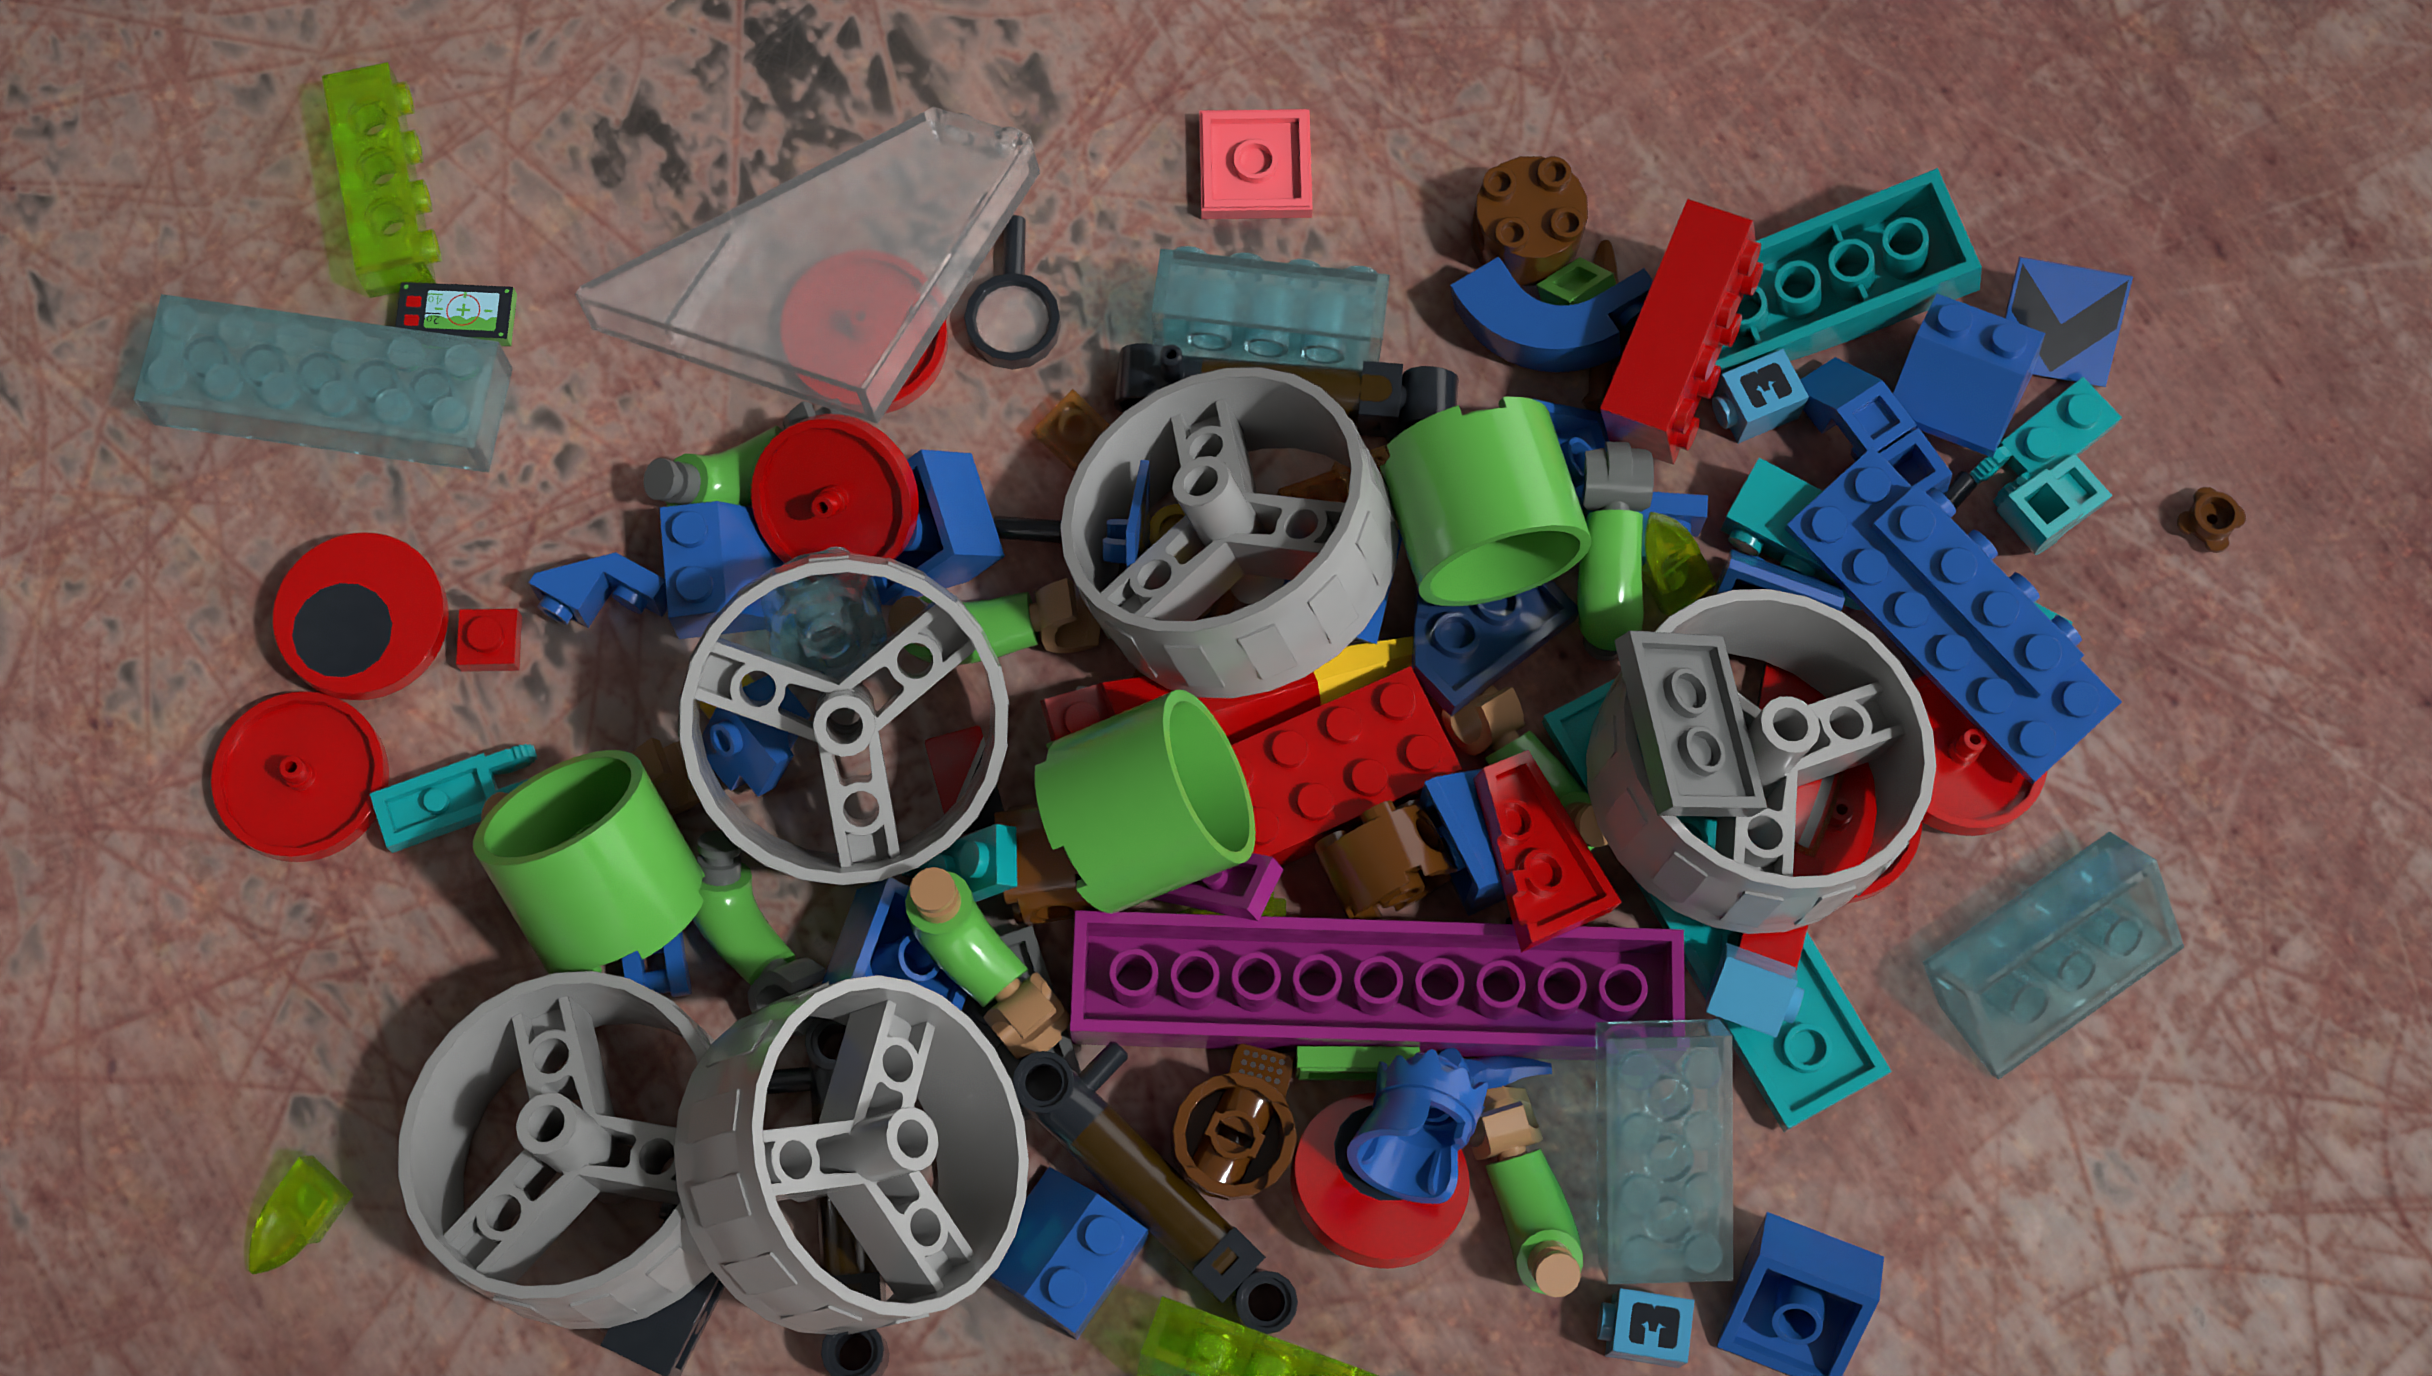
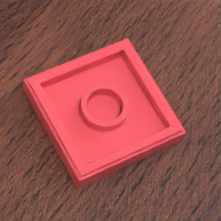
M1309 109L1199 111L1201 219L1312 218Z

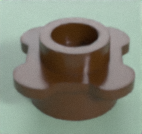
M2202 487L2194 493V504L2189 511H2184L2178 516L2177 527L2183 534H2193L2202 540L2208 551L2220 553L2229 546L2228 537L2235 528H2240L2245 523L2246 514L2242 507L2238 506L2237 502L2228 494L2218 492L2211 487ZM2207 516H2213L2216 519V523H2208Z

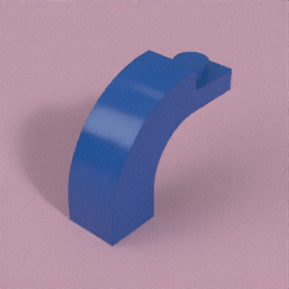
M1497 257L1451 284L1450 287L1454 309L1473 336L1491 352L1521 367L1546 372H1570L1592 368L1621 355L1620 331L1623 329L1625 331H1633L1653 279L1643 268L1588 301L1574 305H1552L1539 301L1527 294L1517 284L1501 259Z

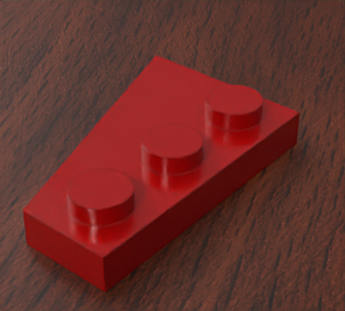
M1529 750L1484 767L1473 778L1521 953L1612 912L1622 903Z

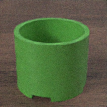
M1502 397L1498 402L1499 408L1476 410L1462 415L1458 405L1417 422L1400 433L1387 445L1390 457L1384 465L1380 466L1389 491L1391 505L1419 594L1425 601L1440 606H1468L1511 597L1560 576L1576 565L1589 551L1592 542L1549 411L1541 402L1525 397Z
M1185 690L1172 691L1046 744L1049 750L1046 761L1035 766L1037 803L1050 845L1053 850L1064 847L1068 859L1082 878L1077 881L1076 890L1088 903L1102 912L1112 914L1242 864L1253 853L1255 846L1254 812L1248 786L1239 761L1227 736L1212 713L1197 697Z
M603 750L591 752L565 760L538 773L498 802L483 819L474 836L473 850L549 974L585 971L601 973L602 969L600 966L616 961L635 951H638L643 960L664 947L682 932L693 920L704 903L699 890L705 874L641 761L634 754L626 751Z

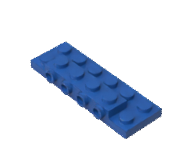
M1872 446L1797 514L1784 529L1965 717L1985 734V737L2030 784H2033L2120 705L2122 701L2081 660L2084 654L2076 647L2082 641L2078 631L2059 615L2050 620L2034 604L2040 598L2035 587L2017 572L2008 577L1992 561L1998 556L1996 548L1979 531L1973 529L1967 535L1951 519L1956 513V509L1951 501L1934 487H1931L1927 492L1918 484L1912 487Z

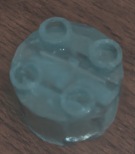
M830 547L824 551L799 555L783 565L809 557L810 555L848 552V550L843 547ZM851 572L811 575L776 587L762 596L761 599L771 655L836 679L842 678L888 639L875 580L871 575Z

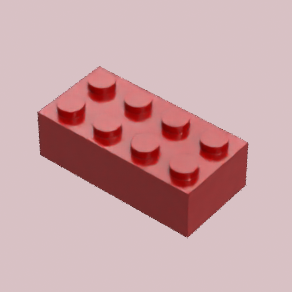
M1687 199L1600 408L1610 442H1629L1631 448L1648 450L1652 453L1653 458L1674 465L1680 449L1688 451L1691 448L1700 423V418L1694 417L1701 397L1710 399L1714 393L1721 372V366L1715 365L1723 345L1732 347L1742 322V315L1736 313L1744 294L1749 296L1754 294L1763 271V263L1757 262L1761 243L1755 240L1753 220Z
M1411 666L1231 745L1244 774L1253 806L1255 819V846L1253 853L1273 857L1281 867L1316 852L1314 844L1327 835L1340 830H1345L1346 833H1349L1363 825L1360 815L1371 807L1389 800L1393 802L1395 808L1411 800L1417 799L1419 801L1425 781L1434 777L1463 771Z

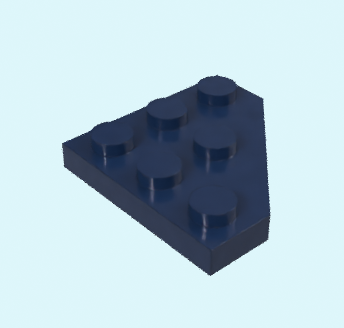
M1553 580L1511 597L1468 606H1440L1429 603L1420 596L1415 582L1412 669L1420 685L1452 717L1573 623L1579 614L1578 606Z

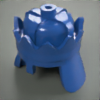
M1433 1049L1428 1050L1426 1053L1417 1052L1414 1057L1406 1060L1403 1056L1397 1055L1389 1067H1387L1386 1063L1379 1061L1376 1093L1373 1100L1374 1110L1363 1122L1347 1148V1158L1350 1166L1369 1185L1393 1197L1426 1204H1440L1448 1201L1457 1186L1458 1150L1467 1145L1470 1137L1475 1132L1477 1122L1485 1108L1483 1104L1488 1083L1479 1082L1475 1085L1471 1074L1466 1068H1459L1447 1058L1438 1055Z

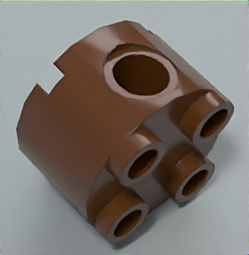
M1519 156L1501 163L1485 173L1482 186L1476 198L1471 223V246L1482 266L1499 257L1519 286H1536L1574 260L1588 219V200L1579 179L1572 173L1569 163L1557 156L1547 158L1542 156Z
M1417 799L1408 801L1396 808L1391 800L1375 805L1360 815L1363 823L1360 827L1349 833H1346L1345 830L1334 832L1314 844V849L1319 857L1318 862L1347 919H1381L1383 916L1378 909L1379 906L1382 908L1394 906L1396 912L1406 908L1446 884L1452 878L1450 874L1457 871L1425 806L1420 805Z
M1038 803L1008 807L1007 811L995 812V824L1016 827L1017 887L1004 891L1003 894L1006 904H1012L1017 924L1036 925L1075 918V911H1099L1088 903L1076 890L1077 881L1082 878L1068 859L1064 847L1052 849L1043 826Z
M1240 1072L1214 1076L1194 1087L1176 1111L1170 1132L1172 1160L1183 1178L1202 1194L1225 1201L1251 1198L1277 1182L1292 1161L1297 1141L1293 1115L1282 1093L1262 1078Z

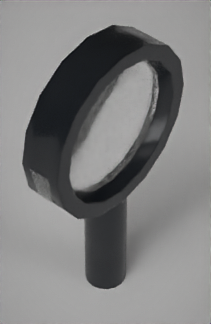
M1010 215L1004 218L1003 274L994 276L977 287L968 299L964 315L968 340L977 355L993 366L1011 370L1030 367L1047 357L1057 343L1061 328L1058 304L1054 295L1045 284L1032 276L1025 275L1026 219L1019 215Z

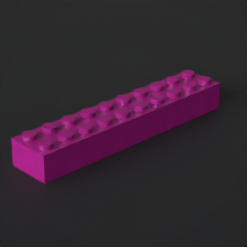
M1075 911L1070 1020L1072 1044L1107 1045L1110 1041H1115L1120 1046L1235 1049L1236 1044H1248L1272 1051H1297V1046L1420 1047V1052L1422 1053L1433 1049L1438 1055L1444 1049L1455 1048L1464 1057L1513 1056L1529 1059L1675 1063L1685 1051L1684 930L1579 926L1521 953L1513 924L1261 916L1258 922L1230 915L1117 912L1111 914L1102 911Z

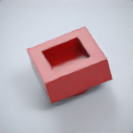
M517 608L459 609L456 665L461 672L520 670L522 615Z

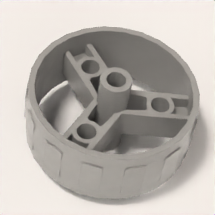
M1262 367L1224 368L1193 375L1155 391L1126 410L1098 437L1079 464L1065 496L1060 527L1064 559L1084 603L1108 639L1112 638L1123 655L1141 674L1166 689L1174 691L1185 690L1196 697L1237 698L1269 692L1306 677L1339 655L1365 629L1384 600L1396 568L1399 539L1388 488L1353 421L1347 416L1344 409L1322 388L1294 374ZM1296 448L1326 455L1351 469L1349 495L1346 503L1257 493L1248 452L1260 449ZM1149 460L1150 509L1172 488L1174 496L1184 511L1185 516L1142 554L1135 563L1131 564L1118 576L1120 563H1111L1103 560V539L1107 538V520H1129L1140 461ZM1285 579L1292 580L1286 585L1282 586L1284 584ZM1228 589L1231 590L1232 594L1239 601L1251 604L1227 615L1196 620Z
M849 551L816 554L765 572L739 589L728 603L711 619L690 656L679 696L678 737H680L688 773L687 776L704 810L732 843L765 866L801 880L836 885L876 882L923 865L949 848L978 817L999 780L1007 751L1009 699L1002 667L981 624L956 595H953L923 571L891 558L849 553ZM851 572L885 577L919 591L932 601L840 679L720 638L721 633L745 607L776 587L811 575ZM909 643L923 644L932 653L930 665L920 673L912 674L906 672L897 662L900 650ZM977 650L984 665L990 692V729L980 766L964 794L939 821L911 839L899 843L879 730ZM887 667L894 679L903 686L876 711L873 696L869 689L860 682L880 668ZM756 670L769 674L776 685L774 695L763 701H756L747 697L742 688V679L746 674ZM788 684H796L821 691L817 700L813 722L781 708L780 704L784 699ZM700 701L818 742L838 854L807 850L774 837L742 813L723 791L707 760L699 726ZM838 708H850L856 711L860 718L853 724L842 725L836 723L830 714ZM869 745L871 773L869 775H855L848 779H843L840 776L835 755L840 757L854 756L865 750ZM857 791H865L877 799L879 806L872 816L865 819H857L850 816L845 810L843 804L846 798Z
M1772 589L1731 590L1699 599L1671 615L1655 632L1723 636L1727 653L1763 660L1791 672L1819 691L1826 699L1807 705L1804 701L1797 698L1780 696L1771 700L1761 710L1738 693L1767 809L1752 817L1715 816L1717 818L1714 850L1694 836L1676 816H1657L1621 670L1598 710L1599 713L1593 722L1586 754L1588 793L1598 827L1617 860L1646 891L1674 911L1711 927L1747 934L1787 932L1819 922L1848 903L1856 894L1859 896L1892 864L1909 844L1908 841L1917 832L1930 804L1936 772L1933 729L1921 695L1900 661L1873 633L1843 612L1806 596ZM1868 762L1874 779L1877 815L1872 844L1863 863L1829 875L1793 877L1797 787Z
M595 971L553 973L514 985L479 1005L450 1030L426 1061L408 1098L399 1135L398 1177L407 1214L424 1245L460 1282L523 1318L568 1329L611 1328L647 1318L683 1298L712 1272L689 1232L677 1191L675 1159L671 1167L666 1172L661 1173L664 1164L670 1158L675 1157L674 1145L677 1128L615 1117L594 1028L602 1025L640 1024L669 1030L685 1038L696 1056L697 1063L700 1062L715 1039L672 1000L629 978ZM567 1060L564 1067L561 1070H559V1067L563 1064L564 1061ZM522 1066L530 1101L525 1104L519 1113L516 1131L518 1140L525 1149L465 1212L464 1170L472 1137L489 1102L509 1076ZM580 1099L583 1110L572 1101ZM557 1172L563 1175L538 1198V1195ZM630 1197L678 1205L660 1230L634 1253L596 1275L560 1285L521 1286L515 1284L594 1198L604 1204L613 1205L625 1202ZM520 1214V1218L516 1225L510 1228L511 1223L513 1222L515 1217Z
M879 975L845 979L831 985L827 982L779 999L735 1022L712 1042L691 1074L679 1108L674 1145L678 1195L689 1232L710 1270L737 1300L762 1318L802 1333L834 1335L848 1331V1334L929 1317V1313L946 1310L973 1294L999 1267L1016 1236L1026 1201L1029 1158L1025 1123L1013 1083L995 1048L975 1023L942 995L909 980ZM808 1016L832 1019L847 1026L819 1123L763 1130L767 1088L778 1056L796 1027ZM916 1097H918L924 1111L914 1107ZM935 1157L939 1179L937 1196L920 1172L931 1165ZM828 1196L894 1294L887 1301L876 1300L847 1288L820 1268L795 1238L777 1201L792 1199L797 1202H806Z

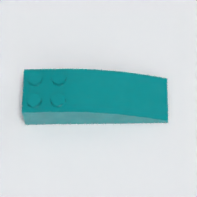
M1938 168L1757 240L1756 242L1761 243L1757 262L1763 263V271L1752 296L1744 294L1736 313L1742 315V322L1732 347L1723 345L1715 365L1721 366L1719 380L1723 373L1781 349H1784L1789 360L1793 361L1878 331L1928 311L1937 293L1956 300L1980 290L1982 266Z

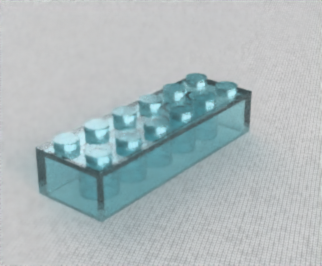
M161 294L133 400L156 426L489 473L513 368L500 343L497 341Z

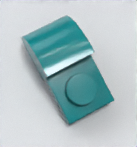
M2074 453L2051 470L2046 468L2009 494L1999 505L1996 512L2033 554L2038 555L2053 546L2067 531L2101 508L2113 495Z

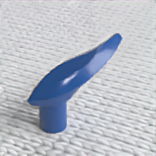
M1455 1048L1444 1049L1439 1054L1459 1068H1466L1471 1074L1475 1085L1479 1082H1487L1488 1089L1502 1087L1525 1077L1552 1074L1551 1063L1513 1056H1486L1464 1059Z

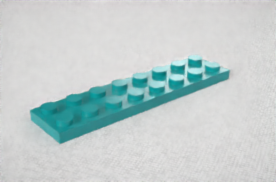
M1615 679L1544 715L1542 720L1544 728L1573 777L1585 789L1587 794L1589 793L1586 754L1593 722L1599 713L1598 710ZM1676 816L1694 836L1715 850L1717 818L1715 816ZM1634 878L1663 929L1684 930V965L1706 1000V995L1725 944L1729 943L1737 946L1741 932L1711 927L1674 911L1646 891ZM1808 932L1805 936L1796 970L1798 979L1796 986L1804 989L1803 999L1794 1022L1791 1024L1783 1021L1777 1038L1715 1016L1783 1132L1892 1072Z

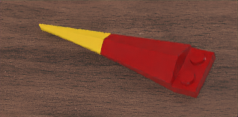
M1413 636L1377 641V644L1364 643L1347 646L1339 655L1306 677L1269 692L1237 698H1197L1212 713L1230 744L1233 745L1409 666L1412 667ZM1142 676L1102 682L1040 700L1051 741H1055L1174 690L1166 689L1150 678Z

